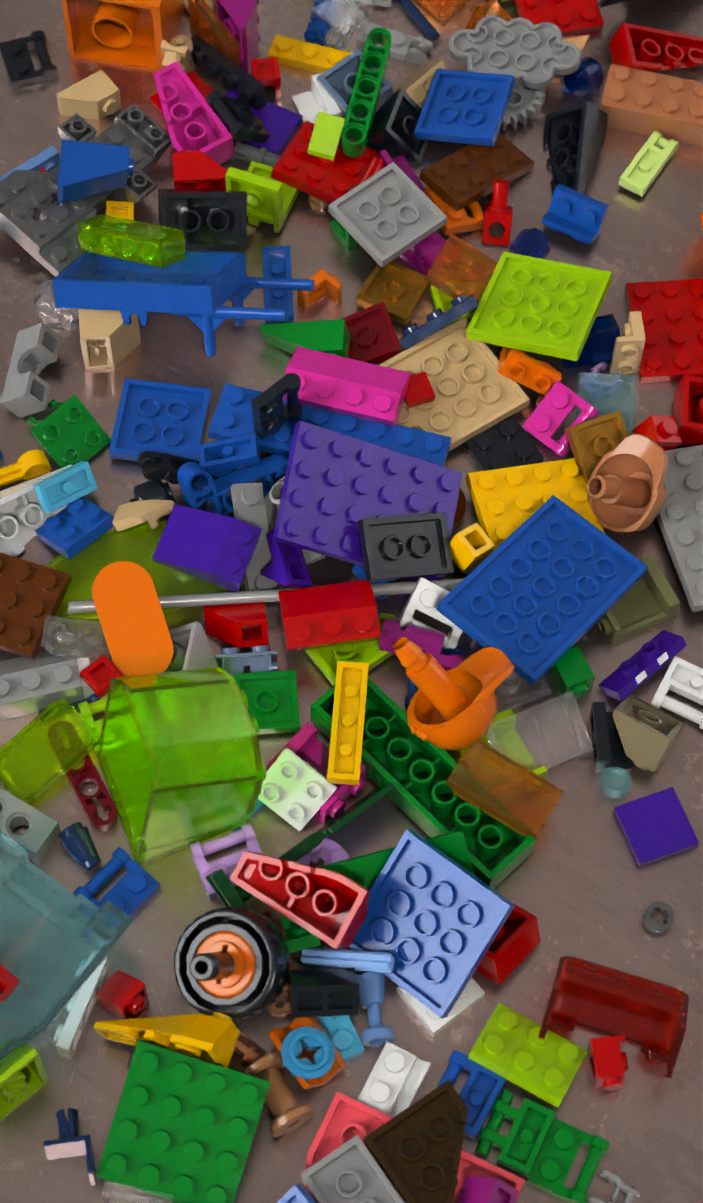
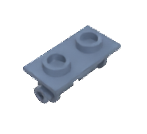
M270 645L253 646L252 652L240 653L239 648H223L220 655H215L216 659L222 660V664L217 667L216 677H223V680L233 679V674L244 673V666H250V673L278 671V661H271V655H277V651H271Z

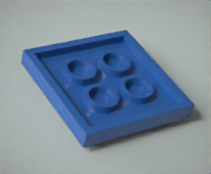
M437 69L414 130L416 139L494 146L516 83L514 75Z
M125 378L109 449L110 458L138 461L140 453L151 451L199 461L198 445L202 444L211 400V389Z

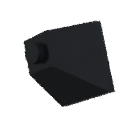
M402 88L398 89L375 113L367 143L377 152L385 149L392 159L404 155L408 163L421 164L430 141L416 139L414 134L422 108Z

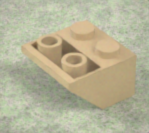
M78 309L80 342L85 370L115 368L141 343L138 315L132 314V323L124 325L119 310Z

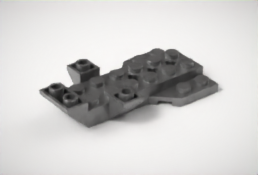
M135 103L115 117L114 124L98 136H96L97 130L78 113L61 124L57 129L61 140L130 146L129 158H134L133 175L127 176L126 187L66 203H57L59 165L50 172L16 169L0 181V228L55 277L91 247L97 246L96 214L106 206V201L138 203L158 186L146 174L152 170L171 145L169 133Z

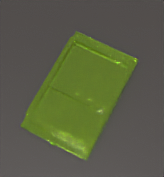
M63 697L59 701L52 702L0 748V780L3 782L4 787L9 789L13 795L30 805L95 748L102 739L94 731V728L89 726L78 714L76 708L71 706Z

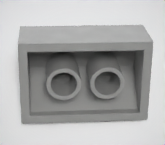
M73 645L40 652L35 660L22 656L0 661V721L35 714L42 709L53 710L84 700Z

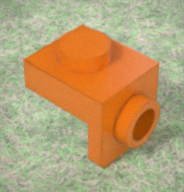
M323 269L319 270L312 277L305 278L314 280L315 287L313 291L297 290V304L305 311L325 295L335 304L341 301L342 285L340 281Z

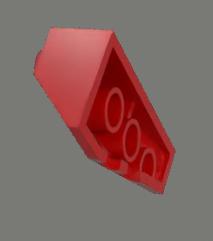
M623 22L608 43L612 62L615 65L652 72L703 66L702 37Z
M244 851L229 879L335 949L351 946L366 918L370 891L342 873Z

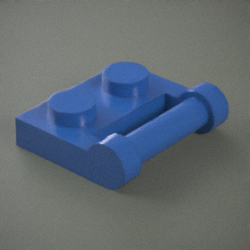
M120 847L112 853L113 858L84 887L79 886L73 892L74 897L115 934L161 888L160 883ZM121 867L128 871L98 902L92 897Z
M453 1050L448 1058L450 1064L437 1087L448 1080L453 1086L461 1070H466L470 1073L459 1096L468 1107L464 1135L475 1140L507 1079L472 1061L467 1055Z

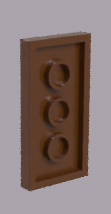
M498 132L494 146L469 144L422 169L419 179L455 211H459L492 193L493 180L503 179L512 182L532 171L535 162Z

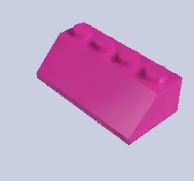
M297 347L284 374L285 376L289 373H294L300 377L301 387L298 391L301 405L321 408L342 415H351L355 418L379 422L393 427L398 424L411 375L409 372L302 347ZM287 394L283 395V401H287Z

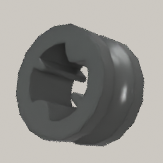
M664 902L652 903L643 914L645 927L653 933H664L674 922V911ZM656 910L658 914L666 915L663 921L665 925H661L659 921L653 922L651 920L655 914L653 911Z

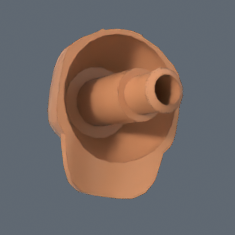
M632 434L626 437L615 450L607 452L595 468L586 487L588 502L600 525L616 533L636 532L648 528L667 499V490L664 483V476L668 465L667 453L647 436Z

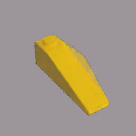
M214 1012L212 1016L200 1013L96 1021L93 1027L102 1038L134 1047L137 1046L138 1040H143L225 1067L229 1066L240 1033L232 1022L231 1017Z

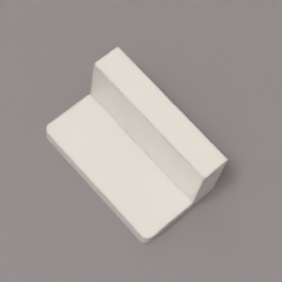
M322 73L311 76V91L292 97V102L298 114L302 115L303 124L305 121L315 124L318 111L341 117V111L336 101L317 81V77Z

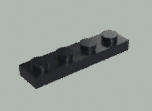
M196 34L190 38L194 46L191 57L195 65L201 66L212 78L218 79L229 91L235 92L257 110L266 106L264 85L199 35Z

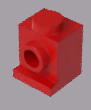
M624 1034L590 1039L587 1051L594 1087L603 1086L604 1090H616L624 1087L623 1078L625 1073L629 1071L626 1052L620 1051L625 1043Z

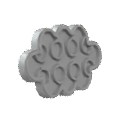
M487 16L477 22L474 30L462 29L455 32L449 39V53L451 57L458 62L467 63L468 72L514 75L515 86L523 83L528 88L542 89L552 83L555 75L572 74L581 64V51L575 44L562 41V32L558 26L549 22H541L534 25L530 20L523 17L514 18L507 22L502 17Z

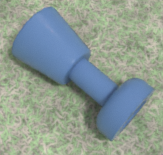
M382 972L357 975L359 1001L361 1007L367 1009L370 1026L362 1032V1045L376 1047L385 1045L386 1042L392 1043L395 1041L394 1030L390 1026L383 1025L380 1007L384 1005L385 975Z

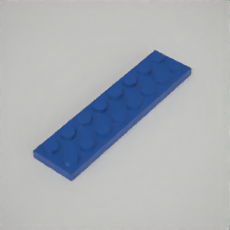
M225 383L208 429V437L224 440L253 434L254 423L251 401L263 392ZM302 405V416L299 419H289L277 433L270 434L263 440L257 436L259 450L273 454L280 453L289 457L295 424L303 421L443 467L451 445V437L397 424L393 427L379 422L355 418L351 415H342Z

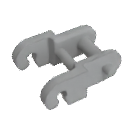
M606 1170L600 1171V1177H607L609 1182L615 1184V1190L608 1203H615L620 1191L627 1194L623 1203H632L634 1197H640V1193L636 1191L635 1186L629 1187L620 1183L621 1177ZM592 1196L588 1199V1203H606Z

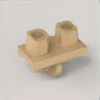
M177 35L172 38L170 44L162 40L160 49L164 56L161 64L163 68L177 61L185 73L195 69L191 57L194 46L189 36Z

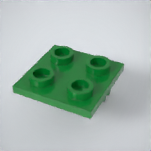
M73 395L66 402H57L52 399L48 406L49 408H54V412L44 420H36L30 417L26 421L28 426L31 425L33 427L30 430L32 435L59 468L75 465L81 461H88L111 442L109 436L76 395Z

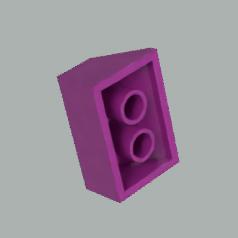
M215 0L218 49L251 75V59H257L258 42H260L258 23L260 20L257 13L259 0Z

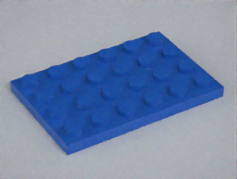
M553 495L438 603L437 611L482 647L500 649L515 667L513 671L530 685L534 686L646 574L648 566Z

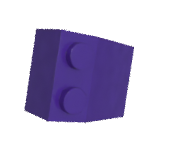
M174 504L152 561L229 591L239 592L259 542L262 528L233 517Z

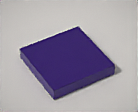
M673 787L614 808L613 812L638 867L696 848L699 845V841Z

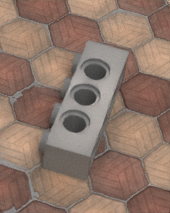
M0 787V811H2L0 814V846L5 843L13 848V853L23 861L29 862L31 859L40 864L59 838L58 835L61 833L59 822ZM19 826L28 827L27 831L22 834L13 833Z

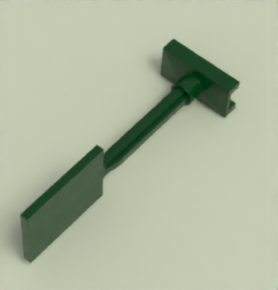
M389 783L375 788L279 858L292 862L298 861L320 845L328 834L339 830L395 789L394 785ZM217 869L205 877L225 907L249 909L245 902L251 899L253 895L237 884L233 886L222 869Z

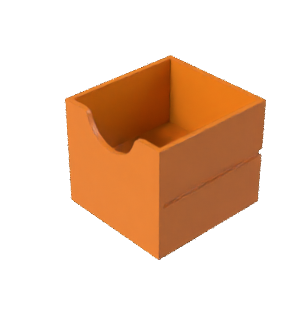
M61 0L69 57L156 72L163 68L161 64L164 56L160 49L162 40L170 44L172 38L177 35L184 12L183 0Z

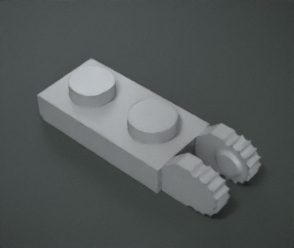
M368 21L364 22L355 39V46L364 49L368 33L377 27L385 28L392 36L390 58L417 65H422L426 62L427 55L425 53L431 52L433 47L431 41L421 36L414 37ZM375 44L377 47L384 46L382 44Z

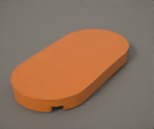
M129 561L111 563L97 574L92 586V597L112 662L126 678L132 681L144 683L156 680L170 666L174 650L153 580L149 573L136 563Z

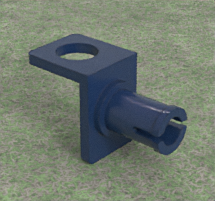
M68 1108V1122L65 1110L61 1109L56 1112L58 1139L43 1142L47 1159L53 1160L86 1155L91 1186L96 1185L94 1148L90 1135L79 1136L78 1111L76 1109Z

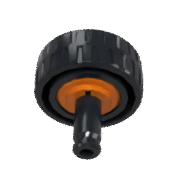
M224 907L211 910L195 918L185 928L182 936H180L174 953L173 967L175 980L182 996L199 1013L212 1016L214 1012L231 1017L232 1021L247 1019L271 1007L282 994L283 988L287 984L288 971L290 970L289 949L279 928L265 915L259 914L255 910L241 907Z

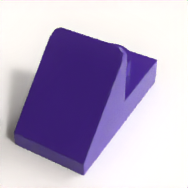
M274 529L266 534L274 562L261 571V575L284 586L311 587L312 582L302 548L272 540Z

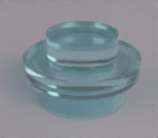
M610 767L602 773L600 787L607 796L620 798L625 796L631 789L632 779L626 770L620 767Z

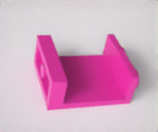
M307 722L266 765V772L277 760V757L284 748L293 750L302 760L310 763L311 767H315L321 775L327 778L330 749L317 739L318 729ZM362 763L359 785L333 783L337 786V789L314 815L323 824L331 817L336 818L346 806L345 801L352 794L354 796L358 795L367 782L365 780L366 767Z

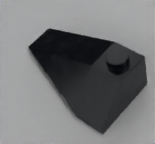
M588 101L547 114L545 117L543 142L544 147L548 149L549 153L547 164L552 169L553 178L551 186L553 194L558 184L584 194L606 138L608 114Z

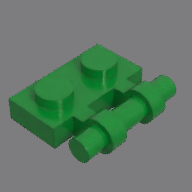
M503 1089L498 1100H495L490 1112L492 1114L486 1127H482L477 1136L479 1143L475 1153L482 1157H488L491 1148L497 1147L501 1149L497 1163L528 1177L556 1112L527 1098H524L520 1109L511 1106L515 1095ZM504 1119L514 1122L507 1137L498 1133Z

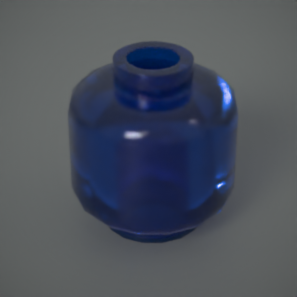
M592 57L581 58L579 68L572 74L564 75L566 88L577 96H583L599 89L604 78L602 67Z
M537 228L523 229L510 244L509 252L545 259L550 253V240L547 235Z

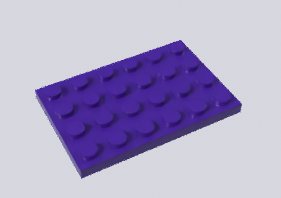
M299 421L295 424L272 540L364 567L358 528L359 520L445 512L450 542L463 473ZM444 575L426 576L422 578L428 581L443 580ZM419 577L405 579L409 581H418Z

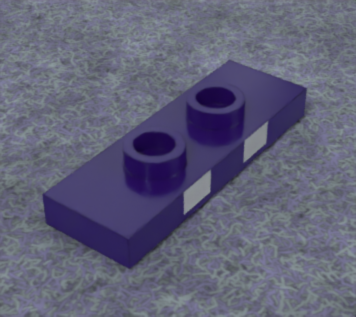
M662 630L651 641L645 643L631 658L621 663L618 669L599 684L601 692L623 701L687 646L684 638Z

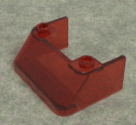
M562 956L558 964L538 1038L545 1039L548 1029L557 1034H566L567 1031L575 1030L576 1025L611 1036L624 1034L625 1040L641 1045L640 1050L645 1055L646 1060L658 1065L666 1063L664 1077L671 1079L686 1032L689 996L675 987L577 957Z

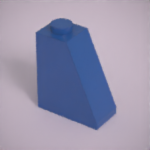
M62 140L57 203H66L126 187L127 176L133 175L134 158H129L130 146Z

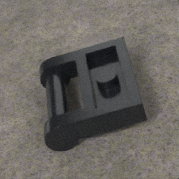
M37 30L28 37L0 43V53L12 90L52 81L58 77V71L56 66L52 64L46 46L47 38L43 31ZM35 48L42 65V69L36 71L29 50Z
M213 91L207 95V104L222 117L230 128V134L235 140L265 144L270 134L264 128L262 120L256 117L249 109L250 106L247 101L240 97L222 96L219 91Z
M289 373L251 401L254 433L261 440L270 434L277 433L289 419L297 420L302 416V405L299 403L298 396L301 380L297 374ZM287 394V403L283 405V395Z

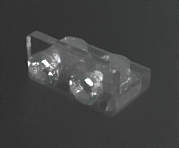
M46 616L40 645L52 655L98 659L104 654L111 660L99 620Z

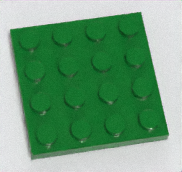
M138 1040L96 1177L176 1203H234L271 1081Z

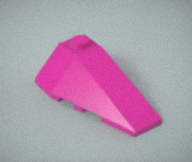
M176 61L153 73L171 145L176 152L183 150L201 151L219 165L233 158L235 153L233 136L207 104L204 97Z

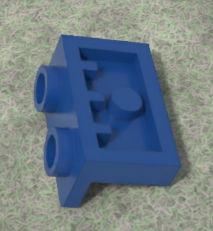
M558 184L554 190L549 210L543 216L541 223L547 225L555 232H563L572 236L578 242L591 244L601 232L609 205Z

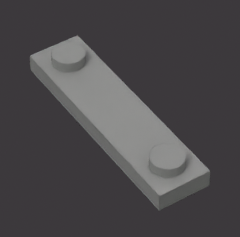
M262 483L233 484L230 490L234 517L262 528L259 542L244 577L245 591L278 589L277 582L261 575V571L274 562L266 534L269 533Z

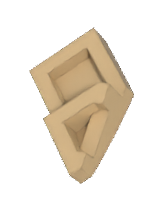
M158 499L126 503L118 506L112 523L118 532L146 521L153 530L159 525L160 517L171 513L175 502Z

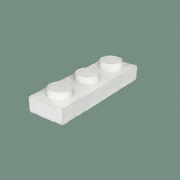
M95 953L91 963L86 962L80 975L82 985L78 993L73 992L67 1005V1012H70L65 1024H59L54 1036V1043H56L60 1056L68 1059L73 1057L95 1005V994L102 987L110 969L107 957Z

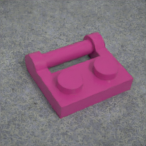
M557 380L523 424L522 428L560 457L564 458L569 452L567 449L570 446L566 432L558 443L552 437L576 406L582 411L571 426L586 422L591 418L594 419L599 411Z

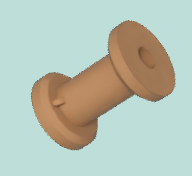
M274 1052L260 1058L243 1071V1073L271 1081L265 1101L275 1117L270 1126V1132L273 1137H279L293 1131L306 1123L315 1114L311 1105L298 1104L280 1071L283 1067L280 1052Z

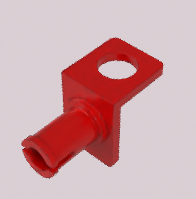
M493 180L491 204H485L482 233L483 243L509 245L513 206L508 205L510 181ZM496 222L501 223L505 228L504 234L499 238L492 237L489 233L490 225Z

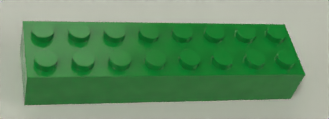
M368 678L361 763L366 767V775L378 787L392 783L395 789L386 795L430 838L462 830L474 875L494 889L533 853L537 838L444 749L435 747L428 740L424 741L417 737L416 734H412L408 727L407 714ZM335 685L311 704V722L329 739L331 738Z

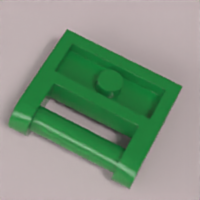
M554 1118L526 1183L568 1203H587V1191L602 1156L608 1153L611 1144L599 1136H593ZM582 1145L590 1150L574 1188L570 1189L564 1186V1182L579 1147Z

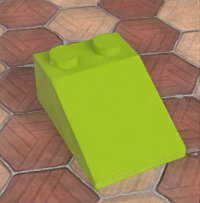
M22 1042L15 1047L11 1045L0 1053V1121L50 1082L39 1053L35 1048Z

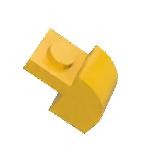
M477 522L457 533L450 541L452 560L463 574L471 573L490 555L491 550L495 547V544Z

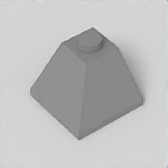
M196 621L169 630L174 650L170 666L158 679L145 682L144 689L148 692L187 698L211 693L216 682L215 677L218 663L202 624Z

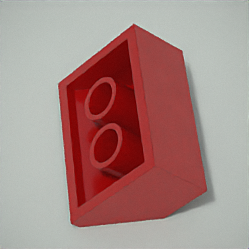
M366 580L278 591L286 653L378 641L381 637L377 605L371 583L366 582Z

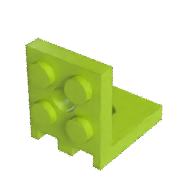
M252 161L247 172L229 167L225 175L226 190L247 192L248 223L259 227L261 221L273 224L274 232L279 233L300 190L272 178L273 167Z

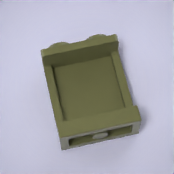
M651 554L640 558V561L648 566L646 574L597 622L600 632L604 636L607 635L612 644L677 616L680 601Z

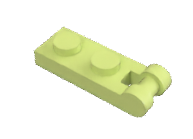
M654 131L621 175L618 185L642 197L668 160L674 156L679 142L674 139L669 141L662 137L663 134Z

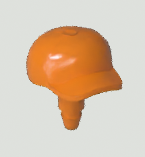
M407 637L400 638L394 644L393 649L401 665L406 667V675L419 688L407 709L408 727L411 733L416 734L417 737L424 741L428 740L435 747L447 750L469 748L478 742L486 734L498 712L497 698L494 690L515 669L513 663L500 649L488 647L472 654L456 667L445 670L431 653H424L420 646Z

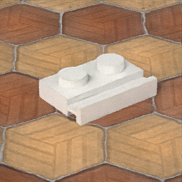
M386 1042L357 1101L394 1118L411 1106L431 1063L424 1062L418 1059L417 1056Z

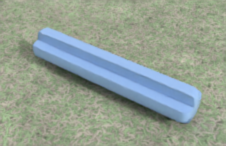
M312 947L302 950L300 957L301 963L306 967L354 968L356 971L382 973L392 972L395 964V958L391 953Z

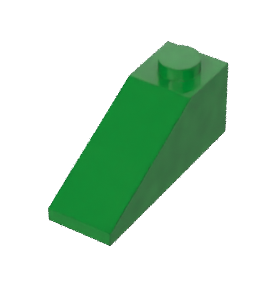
M344 319L263 324L259 326L266 344L288 353L294 354L297 347L349 358L350 332Z

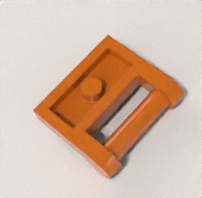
M426 186L424 194L447 216V224L441 227L444 235L483 229L485 212H483L478 201L468 205L473 217L469 218L464 208L455 211L432 189Z

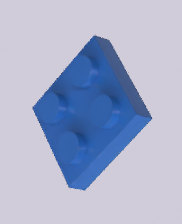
M81 497L69 503L65 509L54 517L47 519L35 532L42 542L68 559H72L114 527L112 523L114 517L86 498Z

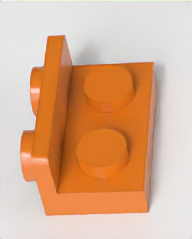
M504 347L500 353L497 373L544 396L547 395L557 380L560 381L562 378V373L556 371L550 364L536 360L526 355L522 350Z

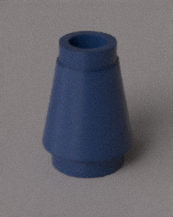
M76 822L65 828L58 835L61 840L60 845L85 872L92 870L102 862L87 826L83 827L80 822Z

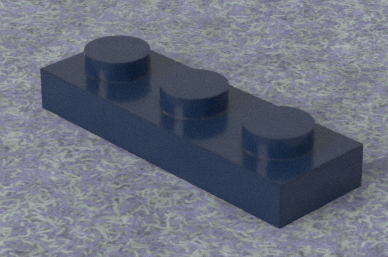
M463 293L450 301L452 304L451 308L444 312L439 308L426 316L428 322L419 327L414 323L401 331L403 337L399 339V343L404 351L479 306L474 295L472 294L467 297Z

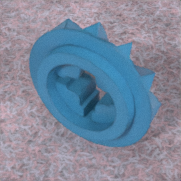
M300 1027L291 1031L285 1037L280 1051L283 1067L288 1068L292 1077L298 1076L304 1078L305 1081L315 1078L321 1079L324 1074L330 1071L335 1060V1048L331 1039L323 1031L314 1027ZM301 1046L305 1047L307 1051L317 1050L312 1058V1062H309L307 1058L297 1059L303 1051Z

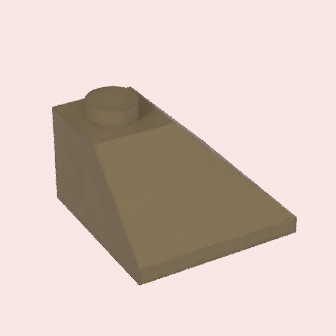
M632 694L621 702L612 714L626 756L632 759L633 763L640 769L653 772L661 765L685 725Z

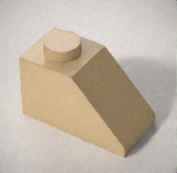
M102 69L56 94L59 112L65 116H73L78 113L82 118L100 120L122 108L119 88Z

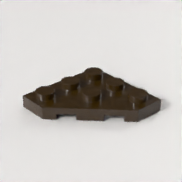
M449 1080L363 1138V1142L405 1203H453L468 1107Z

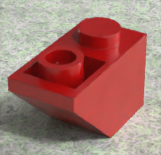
M265 602L203 606L206 634L238 648L269 645Z
M117 970L95 994L97 1004L115 1020L145 1018L149 1011L147 1007L150 1004L145 984L120 970Z

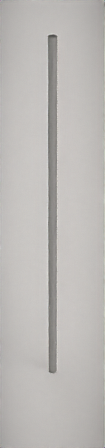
M464 579L429 581L451 592ZM417 581L371 584L374 596L411 594ZM300 588L158 596L161 608L279 602L278 591ZM93 600L68 601L69 614L97 612Z

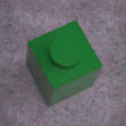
M579 646L571 648L548 671L564 701L573 697L574 699H580L592 690L595 675Z

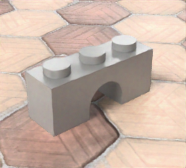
M44 323L28 327L17 333L0 404L19 418L46 409L51 385L41 379L39 374L48 364L57 361L62 337Z

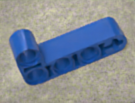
M280 453L273 454L261 459L259 464L245 466L215 480L196 462H186L179 468L177 474L185 505L189 508L224 516L234 513L231 495L227 497V494L231 491L230 487L237 483H254L260 478L258 483H262L265 498L272 486L285 476L289 458ZM199 475L197 481L191 483L193 478ZM207 501L206 505L200 509L201 504Z

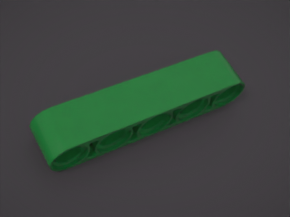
M382 27L372 29L367 35L342 128L341 149L350 158L360 157L366 150L391 55L392 36L387 29ZM375 44H382L384 46L377 47ZM375 67L377 70H370L368 68ZM362 91H370L371 93L364 94ZM361 114V115H364L365 117H364V118H357V117H355V115ZM351 138H356V139H358L359 141H358V142H351V141H349V139H351Z

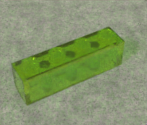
M99 214L77 223L81 251L160 268L186 258L184 230Z

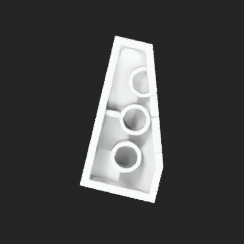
M68 465L0 491V553L13 557L18 556L25 549L24 546L37 536L35 530L41 527L47 519L54 517L67 507L65 505L51 513H44L33 485L73 465Z

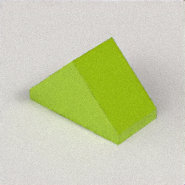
M318 111L307 154L334 161L342 137L345 119Z

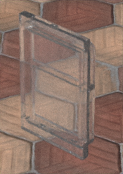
M573 691L555 696L495 720L486 732L504 784L543 765L549 769L594 750Z

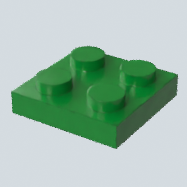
M296 670L233 674L237 736L289 733L300 730Z

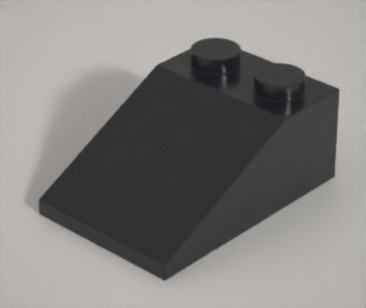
M188 188L158 189L159 247L161 250H247L246 191Z

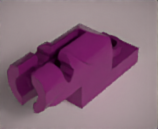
M384 620L379 650L396 655L393 649L394 644L400 638L407 637L420 646L424 653H431L445 670L452 669L465 660L464 657L457 654H442L445 633L441 631L418 627L411 623L402 631L400 621Z

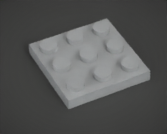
M394 162L328 205V212L381 267H384L447 224V216Z

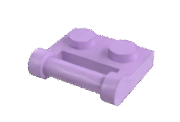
M250 822L241 825L240 830L202 844L198 841L189 845L210 900L218 896L205 879L206 876L217 869H222L230 879L244 851L262 854ZM244 841L247 844V849L209 863L206 862L204 857Z

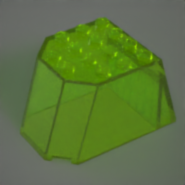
M220 667L123 676L111 679L97 758L135 862L138 865H144L189 847L192 843L207 840L247 824L251 820L254 809H256V802L261 794L263 781L266 779L258 740L259 726L256 719L250 717L247 710L248 700L243 689L239 690L235 678Z

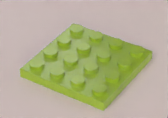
M503 251L479 302V306L466 330L467 339L578 361L612 282V272Z

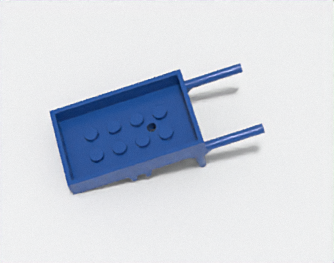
M91 247L52 280L56 308L119 310L124 325L132 323V314L138 315L140 324L145 326L149 321V312H164L188 317L203 331L206 356L216 355L215 330L226 318L234 319V325L236 326L244 325V319L288 320L287 309L243 307V300L254 289L313 291L315 287L313 279L247 277L245 252ZM228 299L232 301V307L222 306Z

